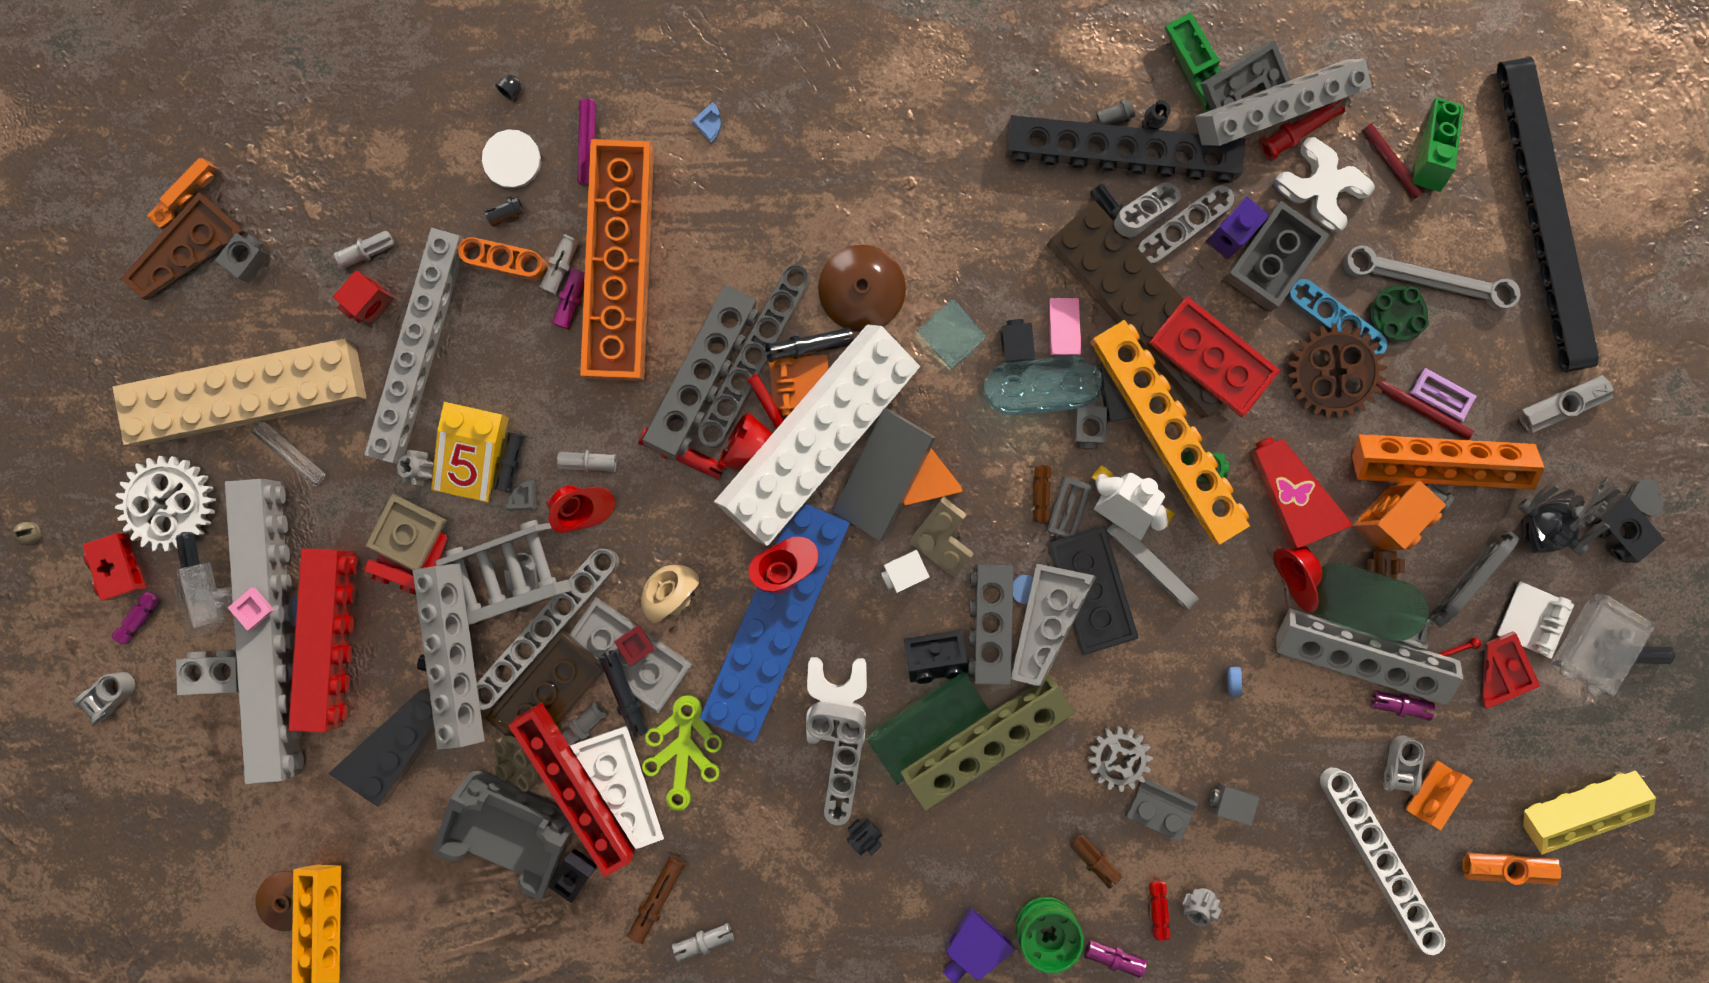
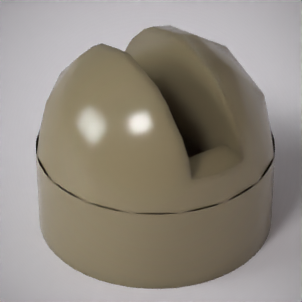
M33 522L19 523L13 529V538L21 545H34L41 537L39 526ZM31 530V534L21 536L22 531Z

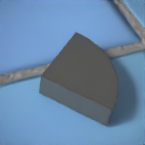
M536 480L525 481L513 490L507 499L506 511L537 509Z

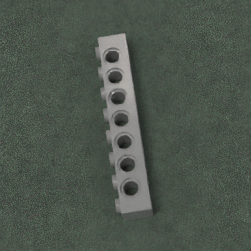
M435 228L430 229L364 453L366 456L394 464L398 463L399 458L405 456L462 262L458 254V247L464 239L460 235Z

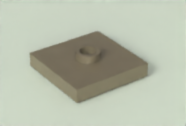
M392 494L365 547L412 571L424 567L447 520L396 494Z

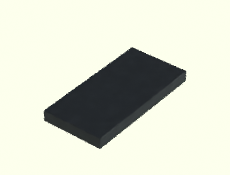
M1099 526L1075 535L1047 542L1054 567L1096 576L1072 624L1081 655H1087L1138 639V633L1105 526Z

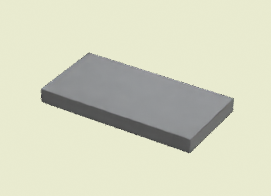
M595 597L569 635L597 659L604 652H606L608 657V651L616 650L633 696L659 713L692 666V663L645 631L656 650L632 666H629L614 641L638 625Z

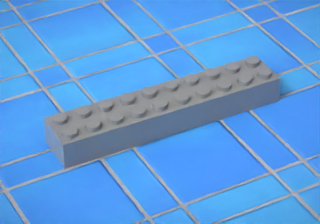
M267 479L226 481L225 494L233 603L250 588H256L275 610L251 631H247L234 616L245 784L279 782L301 774V769L304 765L303 753L299 751V739H301L302 731L289 730L293 674L292 651H294L295 635L291 633L290 621H293L294 617L293 606L289 604L288 593L291 591L292 581L290 575L287 574L286 564L290 559L289 547L285 545L284 535L288 530V522L286 516L283 515L282 506L286 500V493L284 487L281 486V481Z

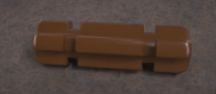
M1037 465L1034 470V478L1037 479L1034 482L1033 505L1036 506V509L1033 510V521L1046 523L1050 517V510H1047V507L1050 506L1051 482H1048V478H1051V467L1048 465Z

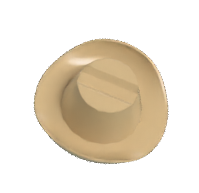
M667 565L653 573L645 583L641 596V608L645 618L650 623L655 624L669 614H680L681 610L689 606L691 602V593L699 584L698 574L693 569L683 565Z

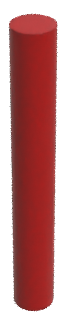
M755 374L748 378L747 381L777 429L784 421V418L758 374Z

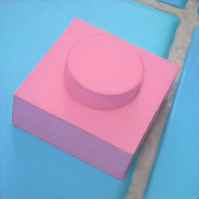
M250 588L228 607L247 631L253 630L275 611L256 588Z

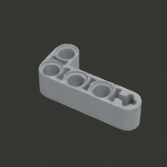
M820 702L815 704L810 711L807 730L814 738L835 742L824 816L830 824L843 825L851 816L866 716L863 711L855 707ZM823 717L827 719L829 723H818L815 718ZM853 722L858 725V728L850 729L845 726V723ZM850 750L854 755L846 756L841 751ZM845 777L849 780V782L842 783L838 781L837 778ZM837 798L843 799L841 808L836 807Z

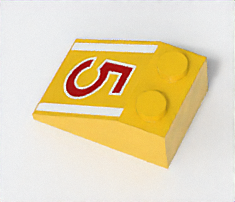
M444 402L437 430L431 490L490 503L492 487L499 464L497 463V458L501 455L509 417Z

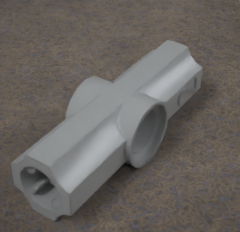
M1601 375L1519 410V419L1523 428L1529 434H1532L1569 417L1578 416L1585 410L1613 399L1614 390L1610 381L1604 375ZM1564 397L1570 403L1568 412L1562 406Z

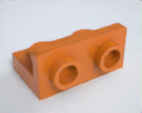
M1434 761L1421 782L1418 795L1411 797L1405 809L1429 826L1441 831L1473 780L1463 773L1452 770L1440 761Z

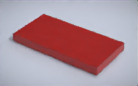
M1188 296L1181 301L1148 343L1241 418L1248 413L1281 371Z

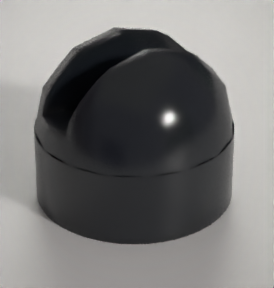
M512 74L503 76L495 84L498 91L511 101H514L521 91L520 80Z

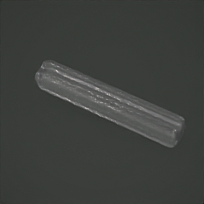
M259 420L251 428V432L309 483L317 486L326 477L325 473L265 421Z

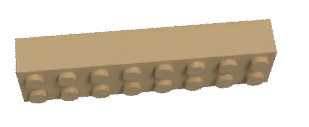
M346 338L112 387L123 445L135 447L367 400L356 343Z

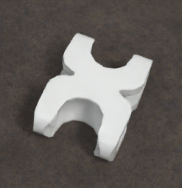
M1306 138L1301 145L1300 151L1301 155L1311 165L1312 173L1310 178L1302 179L1290 172H1282L1275 177L1273 181L1274 187L1294 204H1302L1310 200L1309 212L1311 217L1329 231L1340 233L1346 227L1348 220L1347 216L1337 206L1336 198L1338 193L1347 192L1358 199H1364L1374 192L1375 185L1356 167L1347 166L1337 170L1339 160L1337 153L1317 138Z
M811 657L808 663L807 690L810 696L820 700L817 703L827 702L858 708L866 716L863 707L853 702L863 697L866 692L865 659L857 658L854 660L850 679L844 684L834 685L825 679L821 659ZM815 704L810 706L806 716V733L808 744H817L820 741V739L811 736L807 730V722L810 715V711ZM823 717L815 718L816 721L821 724H824L827 721V719ZM853 722L847 723L850 729L858 728V725Z

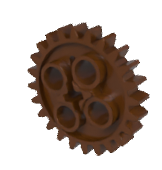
M1332 323L1330 332H1327L1321 325L1319 326L1320 335L1316 336L1313 332L1309 331L1310 341L1308 343L1304 340H1299L1303 349L1301 351L1292 350L1298 358L1297 360L1288 361L1289 365L1295 367V371L1287 373V376L1296 378V381L1289 385L1291 389H1300L1295 398L1297 400L1304 397L1307 398L1303 404L1305 409L1314 404L1313 413L1315 415L1324 409L1326 418L1329 419L1332 412L1335 411L1338 419H1342L1343 411L1347 410L1349 415L1353 417L1354 407L1357 406L1362 411H1365L1363 403L1365 400L1371 403L1375 402L1371 393L1382 392L1376 384L1377 382L1386 381V378L1379 375V371L1387 369V366L1378 364V361L1384 358L1385 355L1383 353H1374L1379 347V343L1375 342L1369 345L1370 334L1367 333L1360 338L1361 328L1356 327L1352 333H1349V324H1344L1341 331H1338L1337 325ZM1334 345L1338 346V366L1344 368V372L1339 373L1340 397L1335 395L1336 378L1329 373V370L1335 368ZM1350 347H1356L1359 353L1357 360L1352 363H1346L1343 358L1345 350ZM1318 350H1326L1328 361L1321 366L1315 365L1313 362L1314 353ZM1350 377H1358L1360 379V387L1355 392H1348L1345 388V383ZM1327 379L1330 382L1329 391L1323 395L1317 394L1315 392V384L1319 380Z

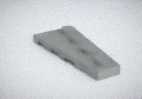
M1036 564L1011 680L1042 687L1096 576Z

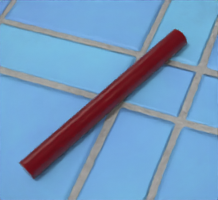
M1387 381L1377 382L1376 386L1382 390V393L1466 440L1472 437L1474 430Z

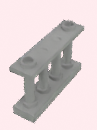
M537 520L529 521L519 525L520 531L467 550H463V547L448 550L445 552V558L436 560L437 566L460 563L468 625H473L571 591L568 579L556 582L555 577L551 576L538 536L539 532L551 529L550 523L538 524ZM525 537L527 538L540 582H538L539 588L531 590L530 586L526 585L513 545L514 541ZM500 546L502 547L515 588L513 591L514 597L506 599L505 594L502 595L488 553L489 550ZM477 555L490 599H488L489 605L482 607L481 603L476 601L464 563V559Z

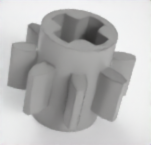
M407 450V455L399 458L397 473L404 477L403 484L423 487L424 481L432 479L434 463L428 459V452Z
M1205 888L1194 889L1192 895L1187 893L1182 904L1185 907L1184 915H1187L1188 920L1197 926H1208L1211 919L1217 921L1221 912L1219 908L1220 900L1217 899L1212 891Z

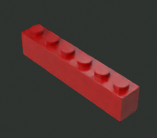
M541 702L517 716L508 725L602 875L606 877L629 864L636 852L543 703Z

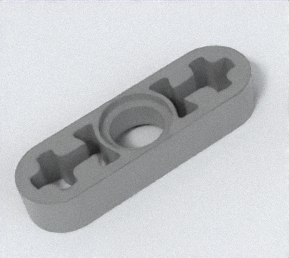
M1160 183L1120 210L1114 221L1116 231L1125 237L1136 236L1175 209L1181 199L1180 190L1171 183ZM1141 206L1150 207L1154 214L1145 212ZM1133 217H1135V222H1129L1133 219Z

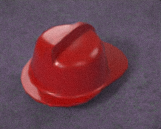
M572 485L563 486L546 501L547 507L550 510L548 521L551 528L560 533L598 525L609 518L614 511V496L608 489L602 487L580 489Z
M791 537L755 556L751 561L748 571L751 582L763 591H770L775 594L789 592L796 586L798 581L813 572L819 557L817 547L811 540L804 537Z
M1307 546L1291 551L1285 548L1276 549L1273 554L1275 566L1284 579L1296 604L1308 613L1315 612L1319 603L1316 587L1321 583L1322 579L1320 562Z

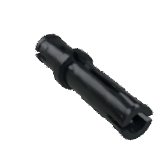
M849 327L802 338L792 336L787 341L766 344L765 352L778 351L777 353L768 354L766 357L772 363L791 357L800 359L805 354L849 346L854 337L842 339V337L853 335V332Z
M616 650L608 651V657L606 652L598 656V659L618 703V714L623 715L631 738L638 737V730L642 736L648 732V728L639 710V700L633 696Z

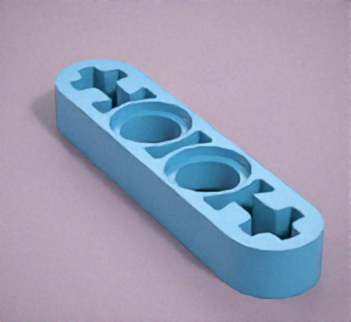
M1299 279L1288 293L1287 299L1293 306L1320 326L1322 325L1328 332H1330L1332 323H1335L1338 331H1341L1342 322L1344 320H1351L1356 327L1361 328L1360 335L1364 330L1366 331L1365 334L1371 335L1370 340L1375 339L1379 343L1378 350L1374 351L1375 354L1386 351L1387 340L1382 333L1310 280ZM1304 286L1306 288V296L1312 299L1317 295L1319 299L1314 301L1309 308L1307 305L1311 301L1306 297L1298 299L1296 297L1298 292L1295 288L1299 289ZM1326 302L1331 306L1332 314L1329 318H1323L1318 314L1317 307L1320 303ZM1350 347L1351 349H1353L1355 352L1358 353V350L1356 349V347Z

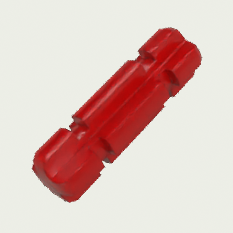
M1153 881L1149 884L1150 894L1153 896L1150 899L1152 922L1155 924L1153 926V937L1158 941H1165L1171 937L1170 927L1167 925L1169 923L1168 899L1165 897L1167 895V886L1164 881Z

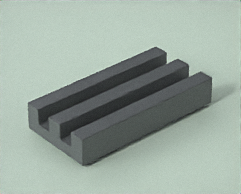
M1063 476L1045 532L1063 538L1077 534L1092 485ZM1068 484L1073 485L1059 529H1055L1054 526ZM1078 488H1082L1084 490L1070 533L1064 532Z

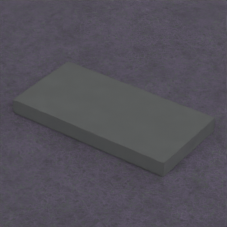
M883 409L832 512L878 541H884L936 437L890 409Z

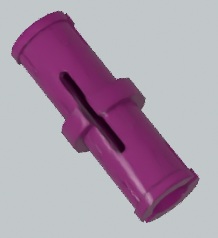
M570 268L565 288L558 296L560 302L554 319L551 322L553 325L569 330L576 306H580L582 301L579 298L584 286L585 272Z
M1374 690L1372 693L1373 698L1383 700V702L1371 700L1370 706L1372 709L1395 712L1399 717L1409 715L1426 719L1427 721H1431L1434 717L1433 713L1422 711V709L1435 711L1434 702L1411 699L1409 695L1402 693L1399 696L1380 692L1379 690Z
M1093 940L1088 942L1084 953L1085 959L1104 964L1111 971L1120 970L1139 979L1143 977L1147 966V961L1144 959L1142 960L1123 953V950L1119 947L1113 949L1096 943Z

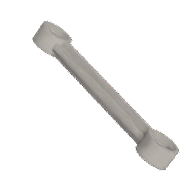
M1364 245L1351 249L1343 258L1344 270L1352 277H1362L1368 273H1373L1485 299L1489 307L1494 310L1510 308L1520 299V288L1513 280L1501 279L1494 283H1489L1377 257L1370 247ZM1362 252L1367 256L1369 265L1364 272H1361L1360 268L1354 264V258L1351 257L1353 253ZM1497 285L1506 286L1511 293V299L1506 305H1503L1504 302L1498 298L1497 291H1494Z

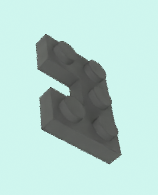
M1268 41L1200 85L1210 109L1213 110L1242 99L1241 95L1257 85L1261 92L1291 79L1276 42Z

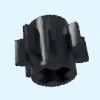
M857 819L848 827L851 835L846 840L859 855L862 856L867 851L872 856L882 847L879 839L883 834L870 819H867L864 823Z

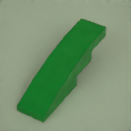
M1192 12L1165 25V30L1188 82L1205 113L1211 109L1200 84L1221 71L1218 66L1220 60Z

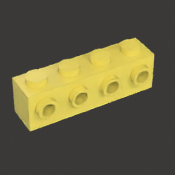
M1637 771L1618 774L1605 782L1593 783L1574 793L1561 794L1554 800L1543 804L1536 803L1531 805L1528 809L1524 810L1523 827L1543 855L1654 815L1656 797Z

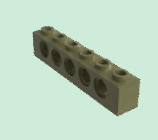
M1047 675L1042 687L1032 685L902 770L901 774L926 811L933 806L939 805L955 791L965 788L969 782L981 774L989 772L1004 759L1012 757L1018 750L1030 742L1038 740L1045 732L1056 725L1064 723L1075 712L1059 686L1050 675Z

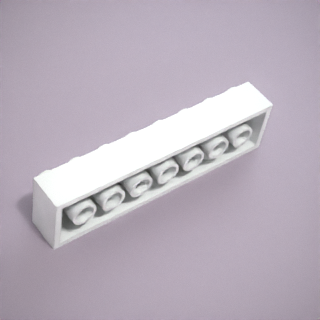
M866 325L717 497L714 503L755 541L768 546L881 414L883 409L887 407L916 373L920 365L882 326Z

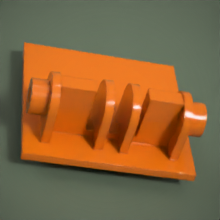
M827 354L803 356L800 359L791 357L772 363L769 362L772 400L782 417H788L827 372Z

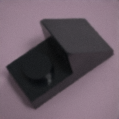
M574 849L566 856L548 887L572 903L597 868V865L584 854Z

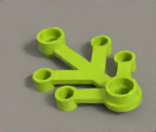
M690 695L677 699L673 705V715L657 728L650 729L645 736L647 744L654 747L658 746L663 742L664 735L680 724L679 737L655 757L646 759L642 765V770L646 775L654 776L660 771L663 764L677 754L674 786L666 797L668 806L675 811L684 810L691 801V794L686 788L689 756L701 769V776L705 781L713 782L720 774L719 767L711 763L691 739L692 726L704 738V746L709 752L719 751L723 745V740L721 736L713 733L704 720L700 719L702 705L697 698ZM684 705L692 707L693 712L690 716H685L682 713ZM651 732H657L660 735L658 742L650 740ZM710 738H716L719 741L717 748H711L708 745ZM649 761L656 763V771L650 772L647 769L646 765ZM706 768H714L716 771L715 777H707L705 774ZM680 794L683 797V803L675 804L673 802V795Z

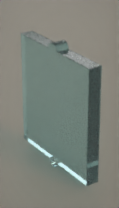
M954 298L939 312H933V317L917 330L950 368H953L966 355L971 356L972 350L987 338L986 334Z

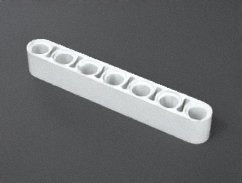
M1331 767L1326 769L1320 776L1321 787L1408 938L1415 947L1428 955L1439 954L1445 947L1444 934L1353 777L1338 768ZM1340 775L1343 780L1342 785L1339 789L1333 790L1332 780ZM1356 801L1357 811L1349 816L1347 814V806L1351 802ZM1371 827V838L1367 841H1363V831L1366 828ZM1385 853L1387 855V862L1384 866L1378 867L1377 859L1381 854ZM1397 880H1401V889L1398 892L1393 893V883ZM1416 906V915L1413 918L1408 919V910L1411 907ZM1431 932V941L1428 944L1423 945V936L1426 933Z

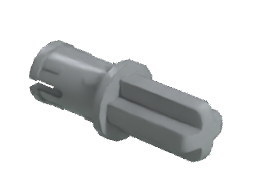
M383 231L363 241L358 239L356 244L335 252L334 256L340 268L344 270L365 259L370 261L371 256L393 247L394 241L388 231Z
M586 450V453L559 452L557 455L558 469L583 470L586 474H589V471L616 472V454H591L589 450Z

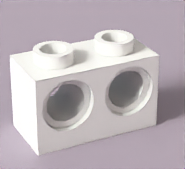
M917 550L884 564L883 566L886 571L881 573L887 588L891 589L894 587L897 593L930 577Z

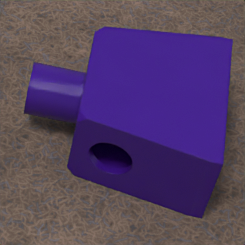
M1246 196L1205 242L1228 260L1248 241L1269 215ZM1222 236L1229 238L1232 244L1226 242Z
M969 907L945 946L947 955L953 960L943 973L953 983H958L966 972L976 980H981L1011 955L1015 948L1011 941L973 908Z

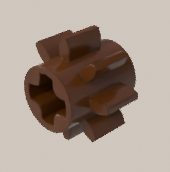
M1374 551V558H1366V573L1374 574V581H1397V574L1405 573V559L1397 558V551Z

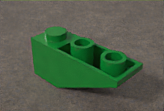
M1435 98L1416 158L1412 184L1441 192L1455 172L1463 105Z

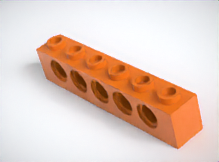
M1358 434L1352 454L1358 480L1388 482L1420 480L1424 484L1535 490L1544 470L1536 444Z

